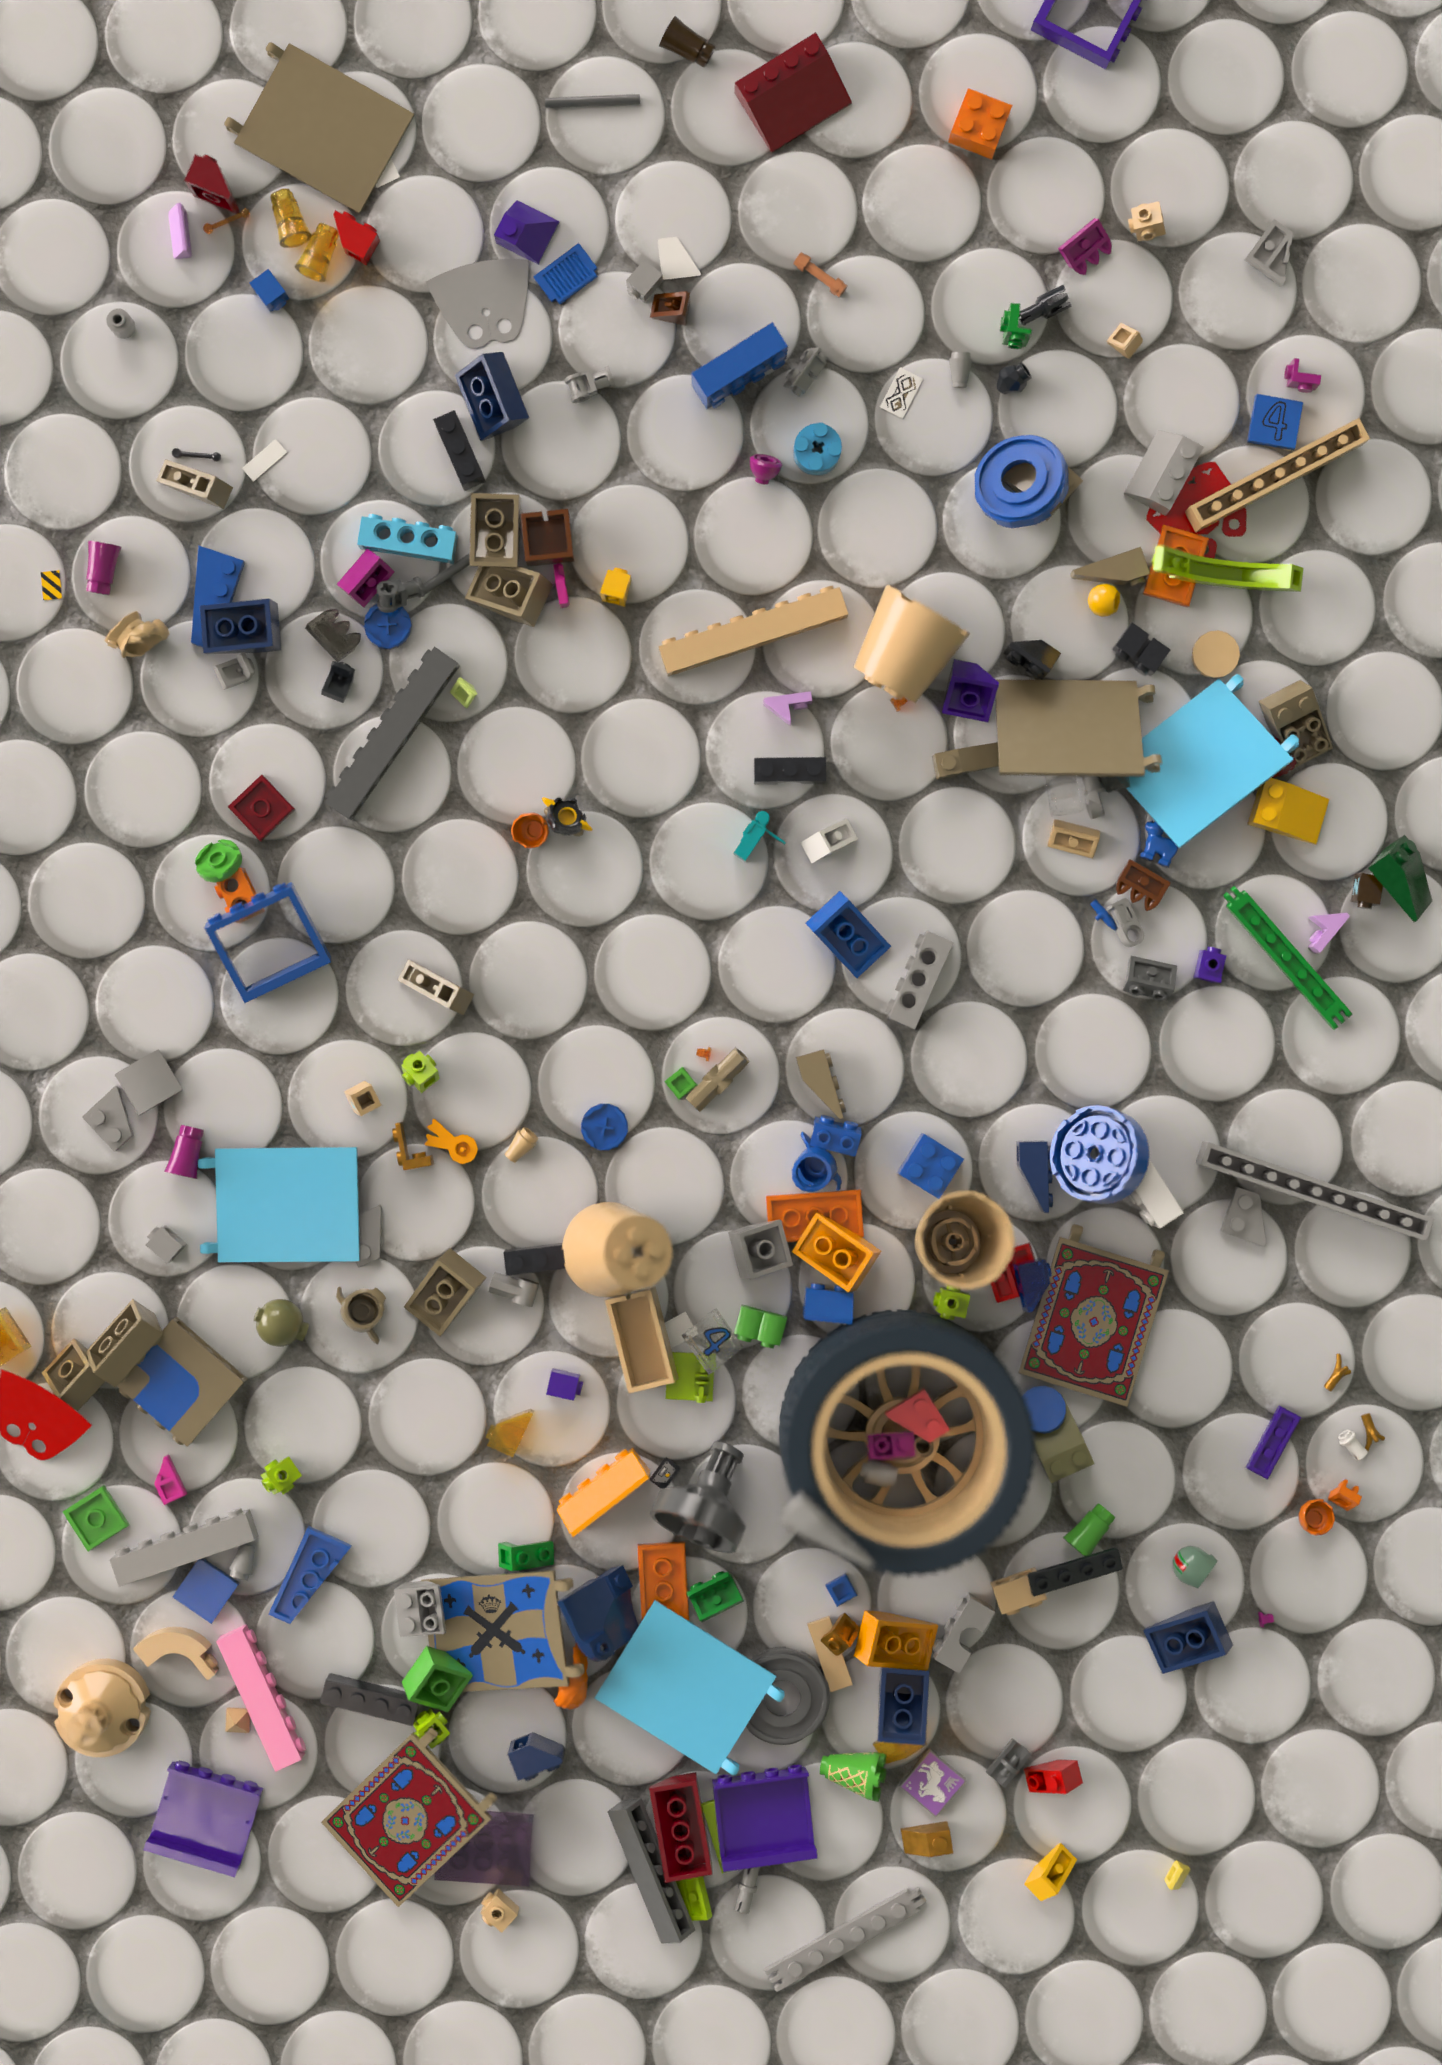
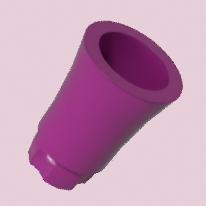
M88 541L87 592L103 595L110 594V584H113L121 546Z
M181 1125L179 1136L177 1135L170 1160L164 1172L197 1179L198 1160L203 1142L200 1140L203 1137L204 1130Z

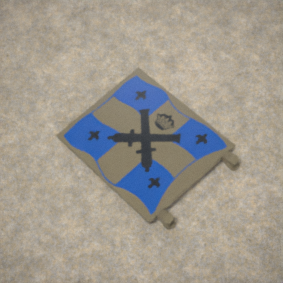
M555 1571L421 1580L440 1585L446 1628L445 1634L428 1635L429 1647L446 1651L473 1675L462 1692L563 1687L570 1685L569 1677L577 1678L585 1673L583 1664L567 1666L560 1607L557 1603L559 1601L558 1591L563 1592L573 1588L572 1578L556 1580Z

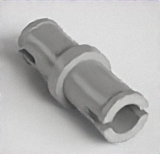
M760 1867L744 1870L742 1882L738 1884L740 1890L734 1908L736 1911L740 1909V1913L749 1914L753 1893L757 1891V1886L755 1885Z

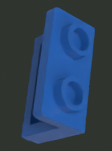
M821 1115V1118L815 1116L810 1145L856 1156L862 1135L861 1128L858 1127V1124L851 1121L840 1123L827 1115Z

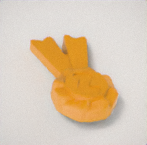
M432 1119V1124L428 1125L427 1128L439 1137L426 1134V1146L448 1149L452 1160L460 1164H465L475 1159L478 1146L474 1138L464 1134L454 1137L436 1119Z

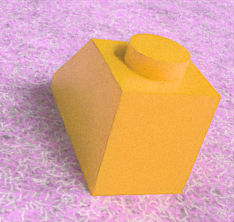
M614 568L613 571L607 570L600 591L603 602L625 607L632 580L631 575L627 574V570L621 568Z
M1059 1843L1033 1868L1024 1885L1040 1901L1055 1896L1061 1890L1077 1859L1062 1843Z

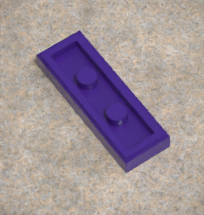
M1279 1405L1245 1468L1268 1480L1301 1417Z

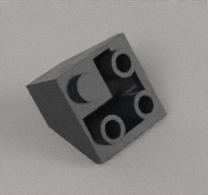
M1043 640L1011 642L1004 651V654L1007 655L1006 659L1015 666L1020 664L1027 669L1025 672L1030 677L1042 680L1050 672L1061 652Z

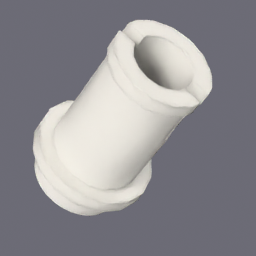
M1348 1429L1339 1435V1444L1345 1446L1356 1461L1361 1460L1367 1455L1368 1451L1357 1440L1354 1431L1351 1432Z

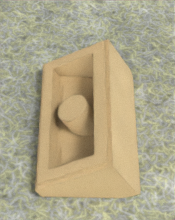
M1054 819L1047 847L1093 858L1100 839V831Z

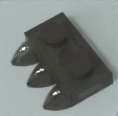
M329 609L307 623L305 629L336 662H339L355 650L361 640V634L349 633L346 635L350 622L339 621L334 623L338 618L339 610Z

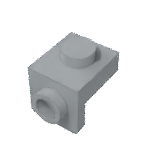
M243 652L235 659L216 665L214 671L225 690L249 681L254 675V664Z

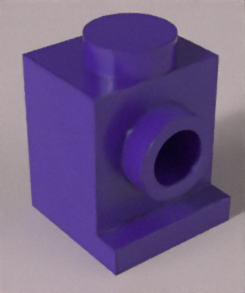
M1208 947L1207 951L1200 950L1193 978L1212 983H1221L1227 955L1221 954L1222 950L1214 947ZM1210 960L1216 962L1214 969L1209 967Z

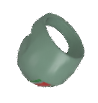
M1186 1546L1175 1554L1172 1562L1173 1571L1181 1582L1198 1589L1218 1560L1212 1554L1209 1555L1196 1546Z

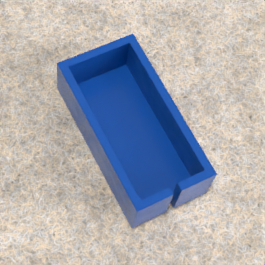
M772 322L692 372V387L706 409L711 406L716 408L725 402L724 398L730 394L735 396L745 389V385L753 381V383L760 381L765 377V372L768 370H777L785 364L784 360L787 359L788 345Z

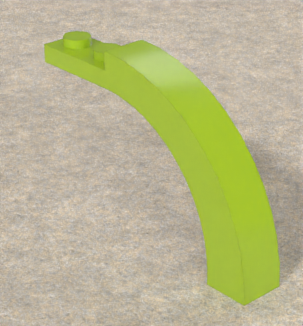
M1155 546V554L1152 558L1153 571L1170 575L1169 578L1239 589L1301 592L1304 568L1294 564L1227 561L1201 557L1166 546Z

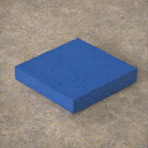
M202 1558L197 1560L173 1595V1598L212 1624L239 1585V1582Z

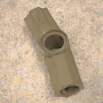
M735 1047L702 1078L703 1081L688 1094L686 1099L701 1112L750 1062L747 1056Z

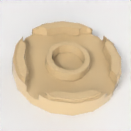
M1219 630L1209 631L1198 638L1192 649V663L1196 670L1205 677L1222 678L1231 673L1238 665L1240 657L1239 646L1235 639L1226 632Z

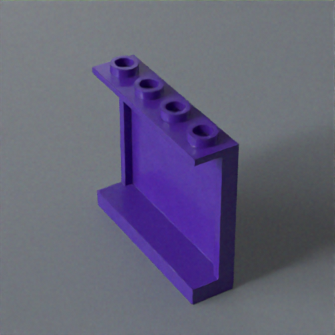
M797 1764L790 1765L788 1769L784 1770L768 1768L763 1773L745 1771L741 1773V1776L732 1777L730 1774L719 1775L717 1779H712L720 1862L723 1872L818 1859L817 1849L814 1845L807 1777H809V1773L806 1767Z

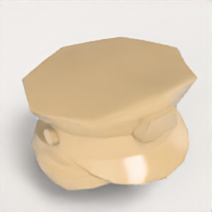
M134 611L122 618L108 633L105 642L107 646L114 649L118 647L121 650L122 658L126 656H143L158 642L167 639L169 630L160 619L144 622L142 621L141 614Z

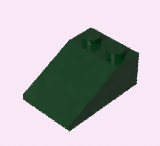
M1403 835L1383 849L1368 869L1410 919L1416 922L1431 904L1432 897L1420 852L1417 850L1415 843Z

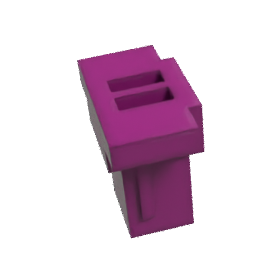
M1258 1612L1260 1627L1274 1622L1272 1614L1263 1615L1262 1612Z

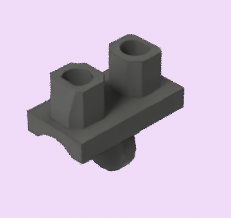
M1012 1738L986 1770V1773L1005 1788L1013 1777L1019 1773L1021 1767L1032 1754Z

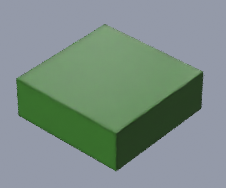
M683 1067L664 1081L679 1100L697 1086L696 1082Z

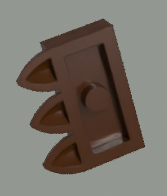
M1129 859L1117 879L1116 891L1120 895L1131 888L1130 899L1132 903L1140 901L1145 896V911H1149L1160 903L1171 882Z

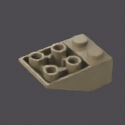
M1302 680L1258 701L1265 721L1273 737L1278 738L1280 745L1293 734L1298 737L1299 746L1288 753L1295 757L1297 762L1295 767L1333 749L1313 688Z

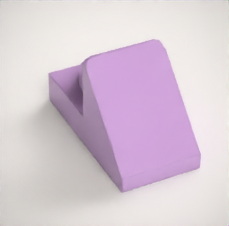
M810 691L766 697L763 699V703L766 708L791 726L789 707L793 706L794 710L808 708L807 704L812 703V695Z
M1348 913L1308 917L1322 930L1318 929L1309 939L1311 944L1307 948L1313 953H1321L1350 915Z

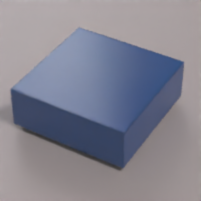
M846 1573L825 1584L837 1607L858 1596Z

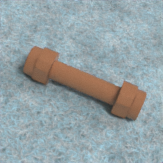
M801 252L795 259L793 264L802 272L806 270L830 288L829 292L840 298L845 292L847 285L839 278L835 280L813 264L811 257Z

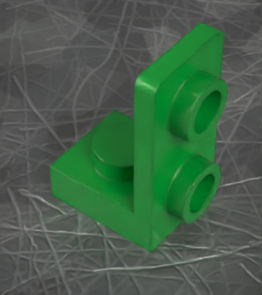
M543 1541L524 1545H515L509 1542L498 1543L499 1567L510 1571L553 1565V1542Z

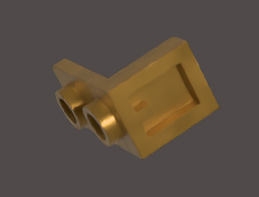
M403 1122L395 1123L396 1128L392 1129L394 1142L399 1143L400 1151L397 1152L398 1165H403V1170L433 1165V1155L426 1156V1152L412 1154V1159H409Z

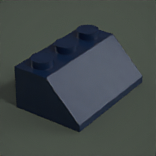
M503 352L481 354L455 374L480 441L512 430L529 419Z

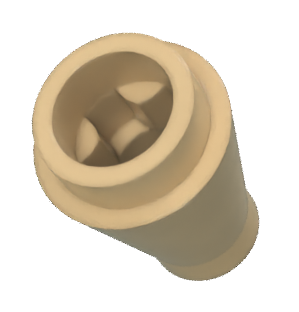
M526 1127L518 1130L505 1156L510 1161L516 1163L519 1158L537 1145L538 1137Z

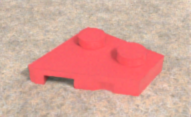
M925 1388L885 1411L888 1418L914 1432V1434L929 1443L950 1431Z

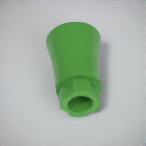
M1097 1504L1092 1509V1512L1089 1510L1084 1518L1063 1539L1083 1556L1091 1555L1101 1538L1110 1528L1109 1525L1114 1521L1115 1516L1102 1505Z

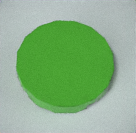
M222 839L218 840L219 843H210L197 855L195 860L196 870L205 881H224L239 869L242 863V853L231 840Z

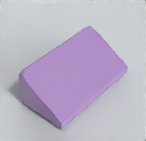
M177 203L168 214L173 256L175 259L190 258L192 251L187 211L181 203Z

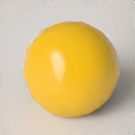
M1107 583L1095 586L1090 591L1087 600L1090 610L1100 617L1116 613L1120 604V592L1114 586Z

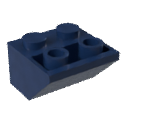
M532 1732L512 1740L507 1755L517 1780L525 1779V1781L536 1778L539 1772L544 1770L551 1772L561 1766L560 1764L563 1763L565 1747L558 1742Z

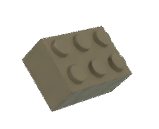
M132 1299L86 1351L93 1373L115 1388L120 1382H124L134 1366L140 1364L150 1348L156 1346L161 1340L163 1332L155 1313Z

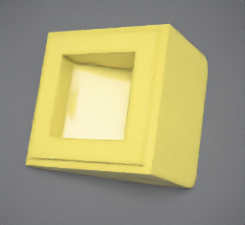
M1177 1860L1174 1861L1164 1879L1168 1888L1171 1890L1180 1889L1190 1872V1868Z

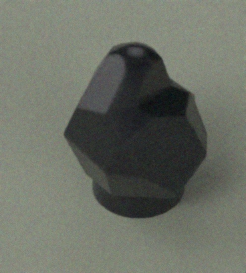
M1021 362L1018 365L1007 366L1000 370L997 381V389L1000 393L1008 394L1023 391L1027 381L1032 378L1025 364Z

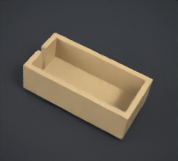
M656 1286L621 1296L610 1297L605 1300L628 1394L676 1382L679 1377Z

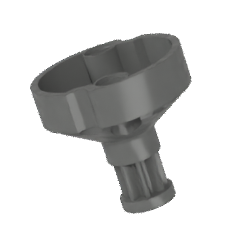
M714 1442L711 1447L713 1452L706 1469L701 1471L697 1482L690 1485L661 1489L650 1515L666 1530L679 1537L688 1539L698 1546L722 1553H734L737 1551L746 1526L727 1499V1495L732 1485L730 1482L737 1464L742 1462L744 1454L730 1444Z

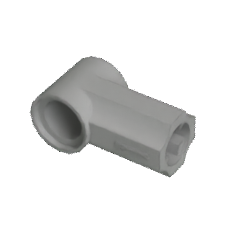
M494 1272L488 1292L510 1298L517 1304L532 1307L539 1283L524 1278L516 1279Z

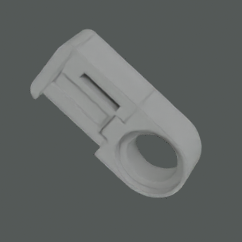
M1124 898L1106 907V911H1110L1118 927L1116 932L1121 942L1127 947L1140 944L1144 939V931L1128 899ZM1129 929L1133 930L1136 934L1135 942L1128 938L1127 933Z

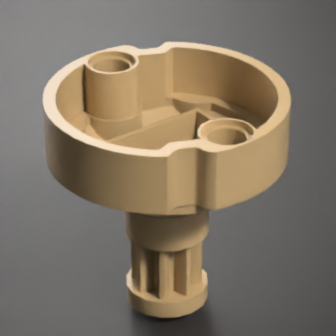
M96 1659L79 1666L63 1681L54 1699V1706L58 1709L59 1715L54 1722L59 1735L73 1750L90 1757H109L126 1750L140 1736L150 1718L151 1711L146 1707V1699L150 1692L145 1680L133 1667L115 1659ZM65 1689H69L72 1692L73 1698L66 1695ZM130 1718L137 1719L140 1722V1726H133Z

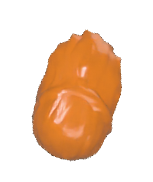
M577 1643L573 1647V1665L583 1664L585 1673L577 1678L569 1677L570 1685L558 1687V1696L553 1701L557 1707L569 1710L581 1706L587 1697L588 1676L586 1671L588 1661L587 1656L581 1651Z

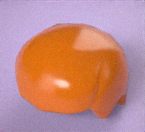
M534 812L520 815L514 820L511 828L513 840L525 848L540 847L547 840L550 832L547 821L541 815Z
M1324 1499L1308 1500L1301 1506L1298 1513L1301 1527L1314 1536L1326 1534L1332 1529L1335 1521L1333 1507L1326 1503Z

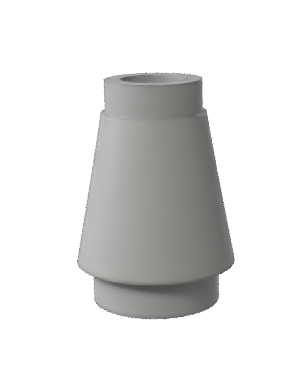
M968 352L951 353L949 364L953 382L952 387L954 388L967 387L973 360L970 359V353Z
M248 1544L240 1546L229 1568L231 1570L229 1576L248 1580L249 1575H252L254 1546Z

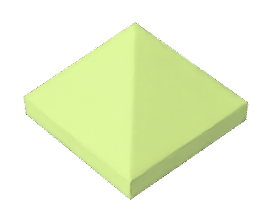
M461 677L458 678L450 690V693L466 709L477 695L473 685Z

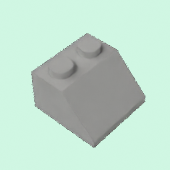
M781 1220L748 1225L728 1232L740 1278L751 1280L793 1266Z

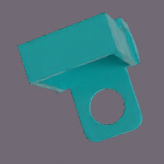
M760 811L757 813L755 820H752L744 830L743 837L740 840L741 843L733 854L746 861L765 832L784 845L786 842L765 828L770 820V816L766 811Z

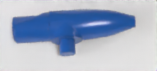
M1096 899L1091 902L1090 905L1097 914L1095 919L1097 921L1103 920L1107 926L1115 931L1117 929L1116 924L1106 909Z

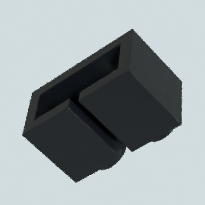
M1132 622L1112 650L1116 652L1115 656L1124 662L1129 661L1134 664V669L1144 676L1147 674L1152 676L1171 649L1154 637L1150 641L1148 639L1150 634Z

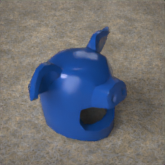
M802 1131L801 1138L807 1148L799 1155L792 1168V1179L796 1187L802 1191L815 1192L826 1187L834 1180L836 1182V1190L839 1191L842 1179L837 1173L836 1160L828 1150L811 1146V1139Z

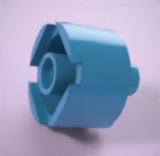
M822 422L804 427L798 433L794 443L793 455L796 465L804 473L818 476L829 473L836 467L842 451L841 439L832 427ZM814 446L822 447L821 454L818 451L812 452Z

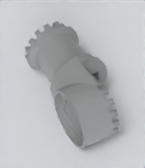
M1079 776L1087 792L1085 794V805L1090 818L1095 819L1104 816V807L1100 806L1102 802H1100L1101 799H1099L1098 794L1105 792L1106 789L1102 787L1099 776Z

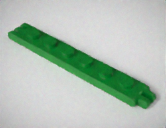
M1233 886L1230 890L1235 895L1234 899L1228 892L1223 895L1228 902L1226 908L1333 1030H1336L1338 1025L1333 1019L1336 1018L1342 1024L1345 1022V1019L1340 1013L1343 1012L1349 1018L1353 1015L1352 1012L1245 890L1240 892Z

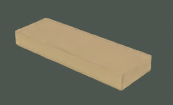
M830 1616L807 1623L826 1681L828 1682L830 1693L853 1685L843 1654L835 1656L821 1642V1638L830 1632L833 1627Z

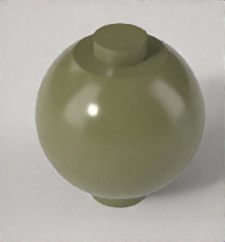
M275 1299L267 1302L262 1308L259 1307L254 1316L258 1335L265 1343L271 1346L283 1347L295 1340L303 1341L309 1327L308 1323L303 1322L302 1312L297 1305L285 1299Z

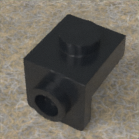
M332 661L321 695L344 703L354 680L355 669L351 668L347 663Z

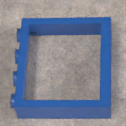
M292 882L277 884L270 893L264 894V892L256 894L251 898V902L247 904H235L229 908L230 912L226 914H214L213 917L207 919L208 922L205 924L204 929L244 1003L331 963V955ZM289 897L318 953L246 987L216 931Z

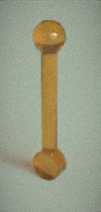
M244 208L241 210V213L212 225L206 223L203 226V230L206 234H211L215 228L242 217L248 218L250 211Z

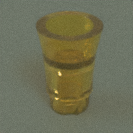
M280 189L273 192L270 199L278 229L280 246L294 248L307 243L312 235L303 219L293 193L290 189Z
M319 223L315 232L312 233L302 256L295 264V269L307 278L318 282H325L331 258L337 246L338 231L325 223Z

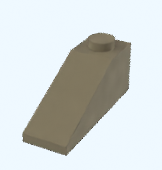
M165 459L156 479L157 482L222 509L225 508L233 489L232 486L216 476Z
M1141 547L1082 566L1070 573L1072 579L1117 585L1131 583L1132 587L1144 583V578L1150 574Z
M998 742L934 754L932 760L936 779L939 780L999 767Z
M409 959L397 979L410 988L462 1015L465 1014L475 995Z

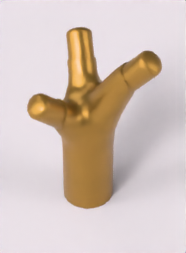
M1336 1354L1334 1371L1323 1386L1330 1392H1332L1344 1376L1351 1374L1348 1366L1342 1368L1341 1354Z
M1370 1413L1361 1415L1367 1436L1365 1449L1369 1451L1373 1440L1377 1443L1379 1439L1384 1441L1385 1437L1375 1428Z

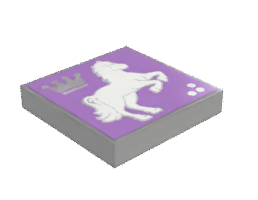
M929 1748L901 1781L899 1786L937 1817L966 1782V1778Z

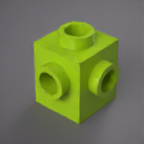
M420 1050L416 1054L407 1056L401 1065L403 1070L402 1077L409 1086L414 1085L421 1094L440 1079L439 1072L435 1068V1061L428 1054L425 1056Z
M948 1285L946 1288L940 1287V1291L935 1292L933 1306H936V1311L941 1313V1318L954 1320L955 1316L966 1318L971 1295L960 1291L961 1289ZM950 1299H954L953 1304H947Z
M288 1456L279 1462L275 1459L264 1467L266 1471L261 1474L263 1478L261 1482L269 1493L271 1491L273 1494L281 1492L283 1495L295 1487L293 1482L302 1475Z
M430 1708L427 1711H422L415 1718L413 1726L416 1732L414 1733L421 1739L433 1728L438 1733L428 1744L433 1749L450 1734L445 1726L448 1721L440 1711L435 1714Z

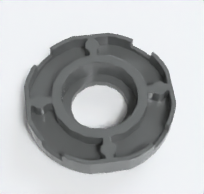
M786 1647L769 1648L752 1658V1661L776 1675L773 1683L788 1681L798 1688L801 1697L798 1708L793 1713L782 1716L772 1713L767 1708L764 1696L746 1725L749 1732L758 1739L770 1744L790 1745L817 1731L825 1720L829 1709L830 1691L828 1682L815 1659L803 1651L787 1649Z

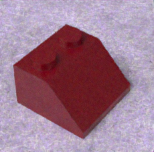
M195 154L184 180L193 196L238 215L239 208L217 160L208 155L201 157Z

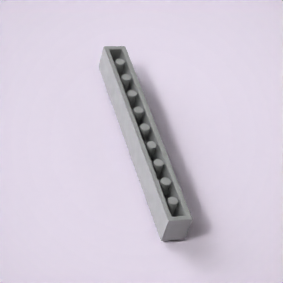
M1205 1141L1202 1142L1195 1164L1427 1241L1434 1218Z

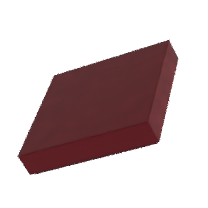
M262 774L228 806L261 842L296 810Z

